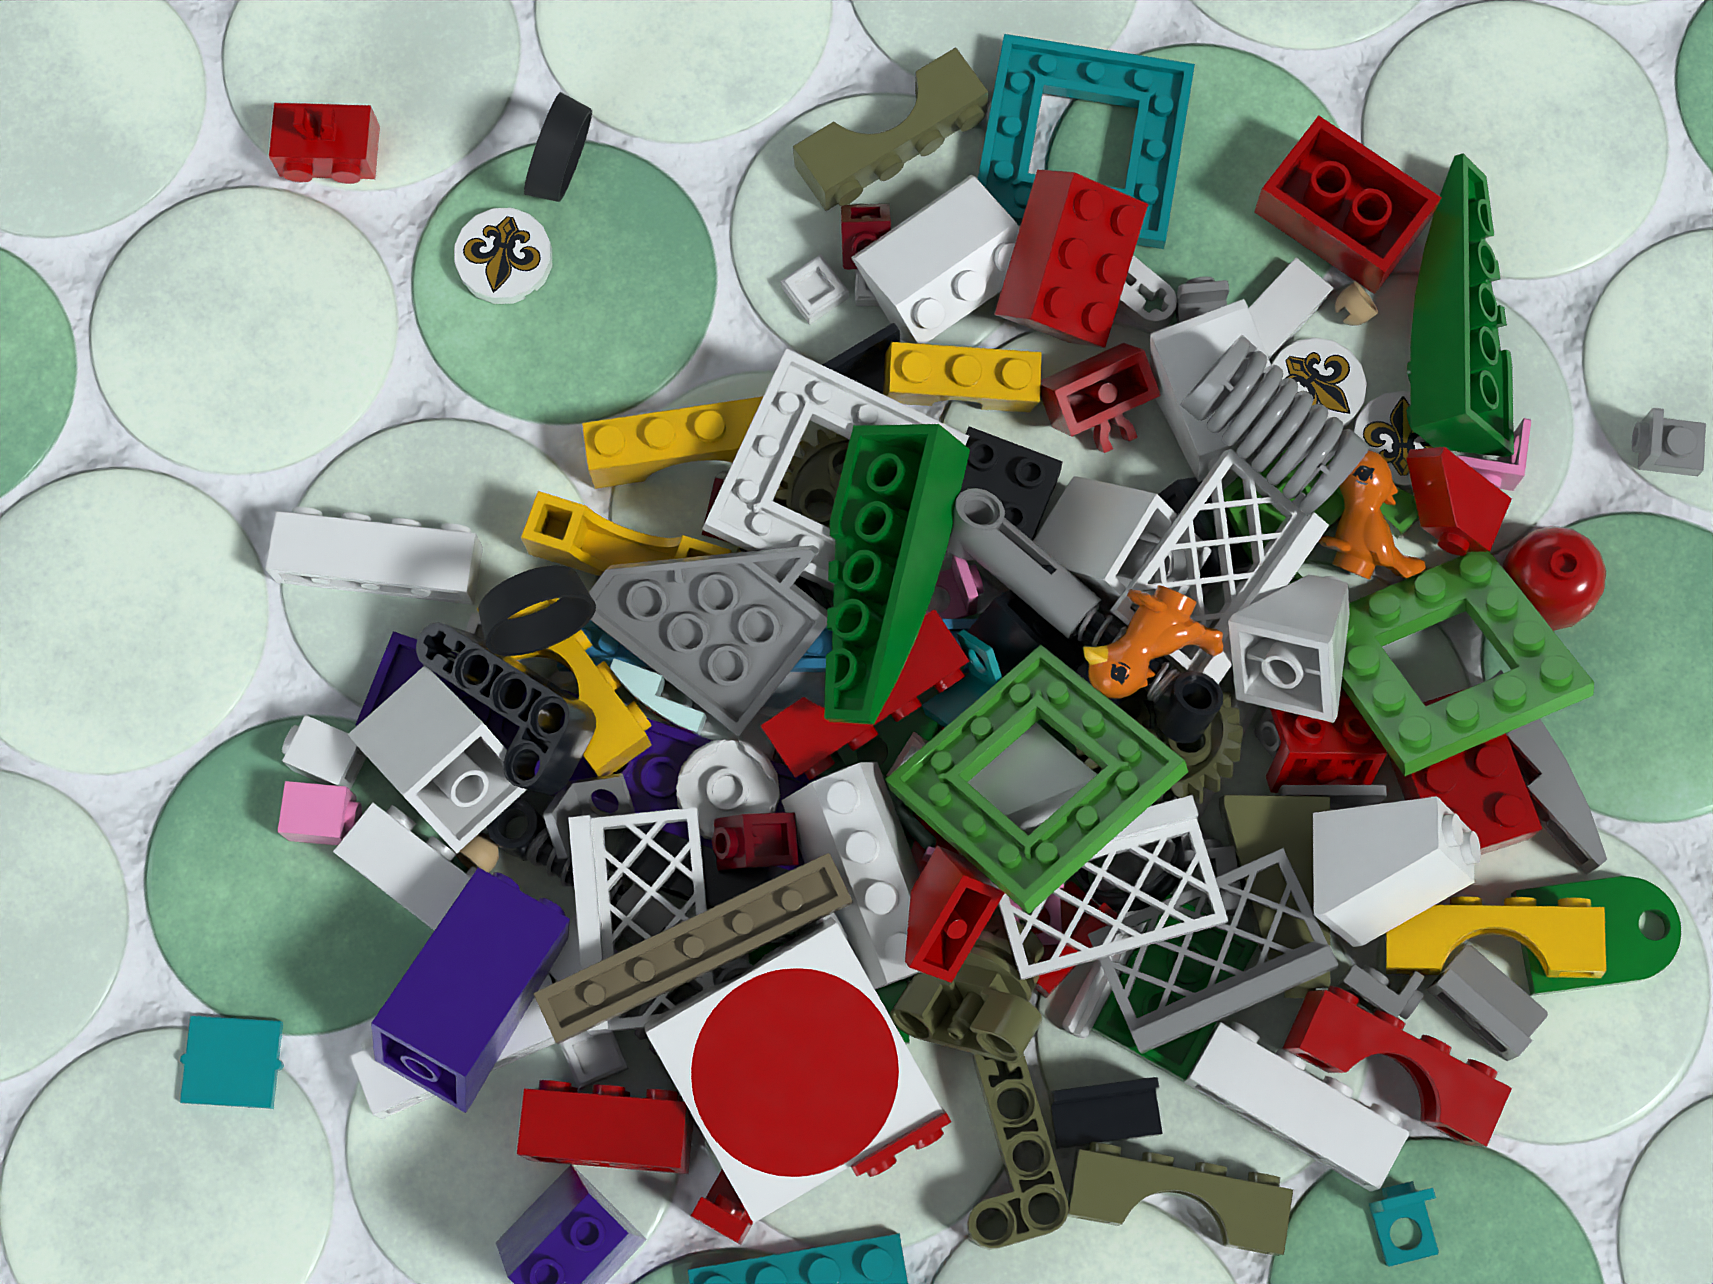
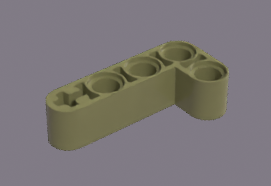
M973 1053L974 1067L1011 1189L1010 1193L978 1203L969 1214L967 1221L968 1234L976 1245L987 1250L1000 1249L1050 1234L1064 1224L1069 1212L1068 1200L1024 1053L1018 1062H1004L1007 1076L1017 1071L1020 1079H1006L995 1087L990 1086L989 1079L997 1080L999 1077L996 1062L994 1059L985 1060L983 1056ZM1006 1091L1020 1093L1027 1103L1025 1115L1019 1119L1011 1120L1005 1118L997 1106L999 1096ZM1029 1142L1040 1149L1042 1163L1039 1169L1033 1172H1025L1015 1165L1013 1151L1017 1145ZM1045 1194L1054 1199L1057 1204L1058 1214L1053 1223L1041 1225L1031 1219L1028 1205L1032 1197ZM987 1209L999 1211L1006 1219L1007 1228L1005 1234L997 1240L985 1239L977 1230L976 1221L978 1215Z

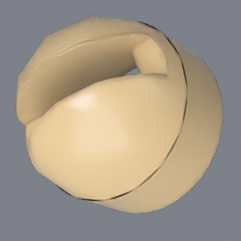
M1353 282L1337 296L1335 302L1336 314L1344 308L1350 313L1342 321L1350 326H1359L1379 313L1370 296L1357 282Z
M483 832L474 837L458 853L453 850L456 854L455 856L466 868L470 869L473 866L477 869L479 867L488 873L495 867L499 858L498 845L488 834Z

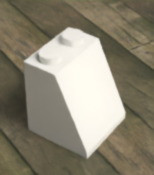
M1244 299L1150 334V367L1161 395L1155 399L1198 482L1205 479L1225 450L1232 449L1236 452L1239 445L1254 428L1253 426L1235 445L1227 446L1222 442V435L1238 414L1219 433H1212L1207 429V422L1213 414L1207 419L1200 421L1180 405L1208 370L1241 335L1257 347L1256 351H1261L1267 356ZM1268 356L1266 367L1271 365ZM1269 439L1266 440L1252 454L1250 458L1244 460L1247 463L1252 462L1255 459V457L1259 454V452L1263 449V447L1266 445V443L1269 441ZM1229 469L1225 476L1230 475L1234 471L1232 469Z
M1073 476L1033 542L1099 596L1103 601L1100 609L1113 614L1110 610L1178 515L1157 493ZM1183 534L1176 544L1184 543ZM1195 534V541H1196V542L1202 541V540ZM1209 547L1196 548L1199 571L1212 551ZM1185 549L1170 551L1164 560L1167 582L1189 580ZM1154 575L1147 584H1155ZM1182 586L1169 589L1185 595L1190 587ZM1155 590L1142 591V593L1154 595ZM1133 603L1130 608L1136 612L1139 606Z
M423 666L347 734L456 853L527 790L512 785L506 779L503 771V761L507 752L505 747L486 725L426 666Z
M1035 723L967 783L1027 835H1030L1097 774L1039 724Z
M1437 796L1313 813L1314 916L1353 947L1363 946L1475 882L1474 864L1479 863L1481 858L1478 836Z

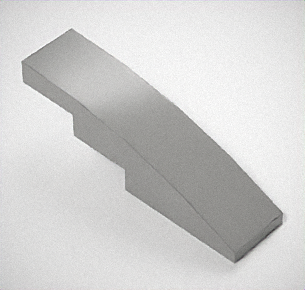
M1500 670L1492 678L1503 674V671ZM1541 719L1510 731L1506 735L1521 774L1530 783L1527 786V790L1541 825L1586 874L1590 873L1607 860L1590 807L1566 758Z

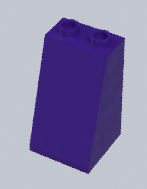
M478 867L371 1022L375 1061L466 1113L534 999L533 993L539 990L569 937L570 918L566 917L563 909L546 898L536 900L520 891L518 884L508 876L499 872H494L491 875Z
M571 1164L496 1242V1246L507 1277L514 1284H605L647 1239Z

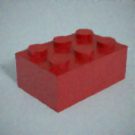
M1318 115L1262 187L1254 213L1373 294H1376L1429 224L1442 197Z
M1037 170L994 314L1068 343L1106 348L1148 204L1075 172Z
M1463 690L1425 701L1423 704L1425 706L1431 705ZM1506 733L1407 776L1403 775L1388 753L1405 801L1437 796L1477 834L1481 855L1529 840L1542 830Z
M539 1080L538 1090L524 1088L517 1146L518 1156L534 1162L689 1174L694 1117L683 1101L682 1096H679V1092L647 1089L646 1098L630 1097V1092L625 1091V1087L596 1084L593 1085L592 1094L577 1093L578 1088L571 1087L572 1083L552 1080Z

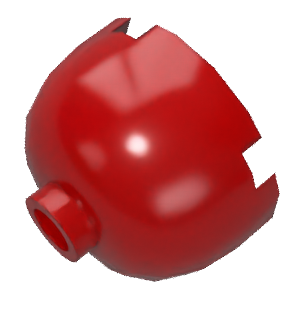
M1550 526L1536 529L1517 541L1503 562L1504 570L1553 631L1572 627L1587 617L1594 610L1605 589L1606 568L1600 551L1588 537L1571 528Z

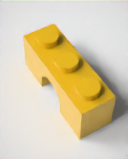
M891 342L884 359L883 395L906 405L932 406L938 401L961 400L980 403L981 410L1030 413L1040 402L1042 352Z

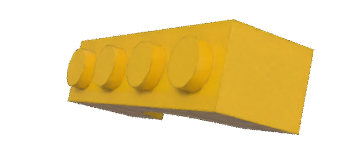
M763 396L582 423L588 471L595 489L644 482L650 475L661 469L687 462L718 460L733 463Z
M540 491L537 492L521 536L529 555L597 576H601L610 565L732 553L730 549L684 535L677 538H664L640 533L601 517L586 505Z
M555 598L534 604L515 613L508 619L535 613L550 606L559 599ZM582 630L546 649L529 654L511 656L515 660L531 657L551 659L567 667L576 676L579 700L586 703L593 710L596 717V729L583 757L598 777L613 774L652 746L645 733L652 726L634 701L625 706L616 694L615 690L622 686L620 681L605 661L596 666L585 652L592 644Z
M1452 897L1450 898V905H1434L1385 933L1386 974L1410 975L1417 971L1422 975H1439L1446 959L1457 946L1473 937L1490 934L1506 936L1525 945L1539 960L1546 977L1602 978L1606 972L1604 907H1591V900L1586 898H1562L1558 900V906H1536L1535 898L1510 897L1504 899V906L1482 905V898Z

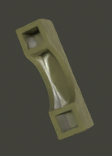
M956 47L915 72V106L908 117L896 127L881 133L863 134L848 130L833 121L793 146L794 167L825 211L837 204L844 206L852 203L862 194L863 188L878 179L880 181L891 179L902 170L904 163L919 154L921 156L930 155L944 143L945 138L958 130L962 132L971 130L983 120L987 113L988 90Z
M1090 1142L1089 1151L1079 1149L1076 1152L1068 1197L1069 1212L1067 1217L1119 1226L1123 1224L1131 1210L1144 1198L1158 1193H1178L1194 1199L1208 1210L1219 1228L1223 1246L1273 1256L1284 1255L1293 1189L1279 1187L1281 1178L1278 1176L1248 1172L1247 1181L1226 1177L1227 1167L1195 1162L1194 1171L1173 1167L1174 1157L1151 1152H1143L1141 1161L1120 1157L1121 1147L1097 1142Z

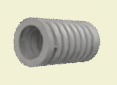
M1241 335L1208 370L1180 405L1200 421L1207 419L1213 414L1207 422V429L1212 433H1219L1238 414L1222 435V442L1227 446L1235 445L1254 426L1237 448V455L1241 459L1250 458L1269 439L1252 461V468L1256 472H1263L1289 446L1267 474V481L1271 485H1278L1304 459L1297 471L1284 486L1282 492L1287 499L1294 498L1292 503L1308 516L1320 507L1344 482L1363 459L1370 446L1352 430H1343V422L1337 417L1327 419L1329 412L1322 404L1312 406L1314 399L1307 391L1297 393L1298 383L1294 379L1288 377L1282 380L1283 370L1279 366L1273 364L1266 367L1267 356L1261 351H1256L1257 347ZM1332 458L1329 465L1326 466V463ZM1320 470L1323 471V474L1307 495L1301 492Z

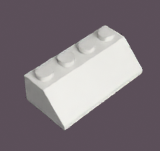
M878 762L857 763L813 781L781 800L786 813L795 812L797 844L804 863L806 864L830 853L853 903L834 913L848 936L847 941L874 989L876 990L920 973V971L908 967L905 963L910 894L920 873Z

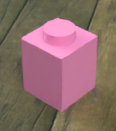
M285 781L278 833L288 841L338 846L362 816V805L360 802H356L357 796L346 786Z

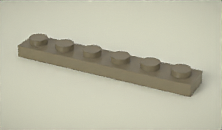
M827 853L533 994L555 1043L560 1044L851 905L853 900L830 853Z

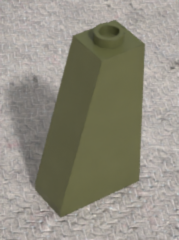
M1223 795L1220 797V814L1229 845L1235 847L1238 868L1283 848L1314 913L1313 813L1330 811V797ZM1278 864L1256 874L1250 893L1280 904L1287 883ZM1248 877L1240 880L1242 890L1245 888ZM1290 892L1286 907L1299 911ZM1247 899L1246 904L1255 935L1267 939L1277 910ZM1284 913L1282 914L1272 942L1294 950L1313 941L1303 920ZM1315 916L1328 945H1330V928ZM1258 944L1260 952H1262L1264 946ZM1269 948L1265 962L1281 956L1283 953ZM1330 972L1284 991V998H1305L1308 991H1316V988H1329Z

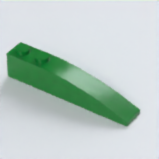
M1464 153L1455 155L1440 193L1442 198L1434 212L1423 251L1414 299L1410 361L1407 363V376L1410 382V405L1407 407V420L1411 430L1434 448L1446 447L1450 451L1507 457L1514 455L1513 367L1511 352L1506 349L1501 351L1498 328L1506 326L1507 323L1505 308L1501 305L1497 306L1492 288V282L1500 280L1498 260L1495 259L1492 248L1486 242V238L1494 236L1487 176Z
M940 424L853 425L830 518L829 536L835 539V560L829 561L828 581L834 584L833 607L827 609V629L833 633L832 651L826 655L824 718L830 722L875 723L905 665L934 593L952 530L955 501L961 491L970 449Z

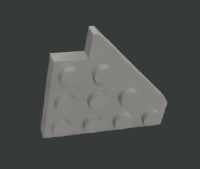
M814 545L610 565L589 591L596 604V611L591 621L739 737L827 626V610L794 584L820 550Z

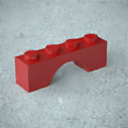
M934 609L925 615L900 676L874 724L830 722L824 718V707L813 703L806 697H802L760 726L794 777L796 778L805 773L810 781L835 764L830 754L845 744H848L851 750L855 751L878 735L874 728L875 724L890 714L895 722H898L922 706L917 698L918 695L933 685L941 693L965 677L960 667L968 663L969 659Z
M1329 986L1328 990L1307 992L1282 1047L1283 1050L1294 1054L1327 1073H1347L1359 1061L1374 1054L1389 1057L1399 1063L1409 1073L1417 1087L1421 1104V1122L1465 1145L1487 1147L1512 1090L1510 1086L1495 1079L1498 1074L1495 1069L1473 1059H1468L1464 1063L1449 1055L1452 1048L1448 1044L1428 1035H1422L1420 1039L1403 1031L1405 1022L1383 1011L1376 1010L1373 1015L1357 1006L1359 998L1341 988Z

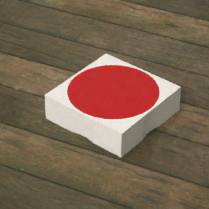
M832 917L765 954L761 960L743 974L729 981L704 989L644 1024L649 1040L753 1223L943 1113L941 1106L842 930Z

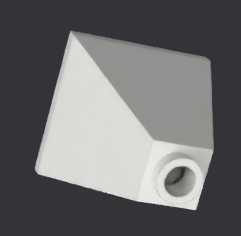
M1308 574L1232 614L1228 624L1236 700L1334 723L1338 715L1350 615L1347 582H1343L1334 576L1319 577Z

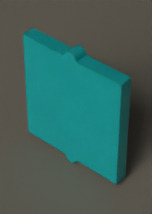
M190 1016L186 1054L180 1057V1062L184 1064L180 1103L274 1109L278 1071L284 1067L283 1062L279 1060L283 1022Z

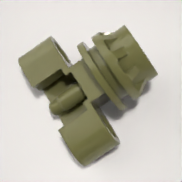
M992 915L953 982L950 983L926 973L913 975L891 1010L890 1018L900 1030L916 1039L1004 1062L1015 1063L1021 1058L1042 1022L1040 1012L1029 1002L1039 976L1020 980L1003 918L1001 915ZM1016 921L1019 934L1021 935L1025 926ZM1030 930L1022 944L1028 965L1039 963L1044 955V947L1041 941Z

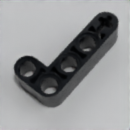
M440 622L432 623L425 627L419 634L416 643V653L420 662L520 727L503 761V771L506 779L514 786L544 794H554L562 790L571 778L594 735L596 717L593 710L586 703L511 656L497 655L490 652L486 647L485 640L473 633ZM452 650L460 653L457 658L452 653ZM488 667H489V672H488V675H487V677H486V679H485V673H486V670H487ZM527 690L525 701L522 704L523 694ZM565 713V721L560 729V720ZM540 760V767L538 773L535 775V767L537 762Z
M650 825L636 826L645 834L652 828ZM624 828L613 857L620 863H623L640 843L641 839L628 828ZM660 830L652 839L674 858L689 842L687 839ZM647 845L628 869L651 887L670 863ZM701 845L707 909L714 908L790 871L772 865L769 866L768 870L764 868H742L719 871L713 849ZM689 853L681 863L692 872L691 854ZM610 863L608 868L615 873L617 868ZM676 868L659 891L688 901L694 894V885L692 880ZM800 929L784 936V938L793 939L797 937Z

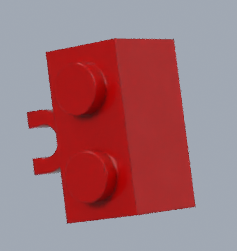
M274 103L269 158L279 177H284L293 182H309L312 178H332L337 182L345 184L358 183L361 179L375 180L380 125L371 105Z
M1124 342L1041 380L1040 397L1052 428L1072 437L1094 427L1093 438L1096 447L1103 453L1113 450L1108 438L1111 430L1108 422L1109 419L1112 424L1120 428L1122 438L1130 442L1138 438L1133 424L1124 417L1123 413L1161 396L1145 351Z

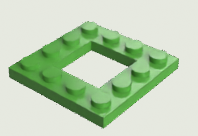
M1469 552L1464 556L1457 557L1349 603L1350 615L1341 687L1404 776L1589 698L1594 694V681L1491 552ZM1466 611L1511 670L1425 706L1382 646Z
M1040 645L885 780L891 792L1026 913L1030 914L1187 774L1188 769L1182 757L1045 647ZM1042 718L1103 770L1030 835H1027L967 782Z

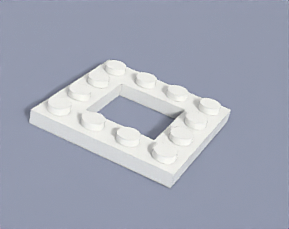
M786 348L702 530L747 551L814 545L820 551L800 576L834 592V584L828 581L829 561L835 560V539L829 536L830 528L773 502L809 420L848 439L851 437L853 425L940 424L964 445H966L969 436Z

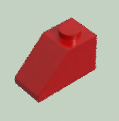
M1446 447L1410 449L1406 460L1421 528L1438 540L1437 545L1450 554L1464 556L1467 552H1490L1512 498Z
M938 845L911 890L905 963L912 969L952 983L1005 893L964 856Z

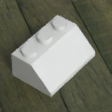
M970 175L851 258L890 324L895 323L899 328L900 340L907 343L926 344L1001 292L1020 228L975 176Z

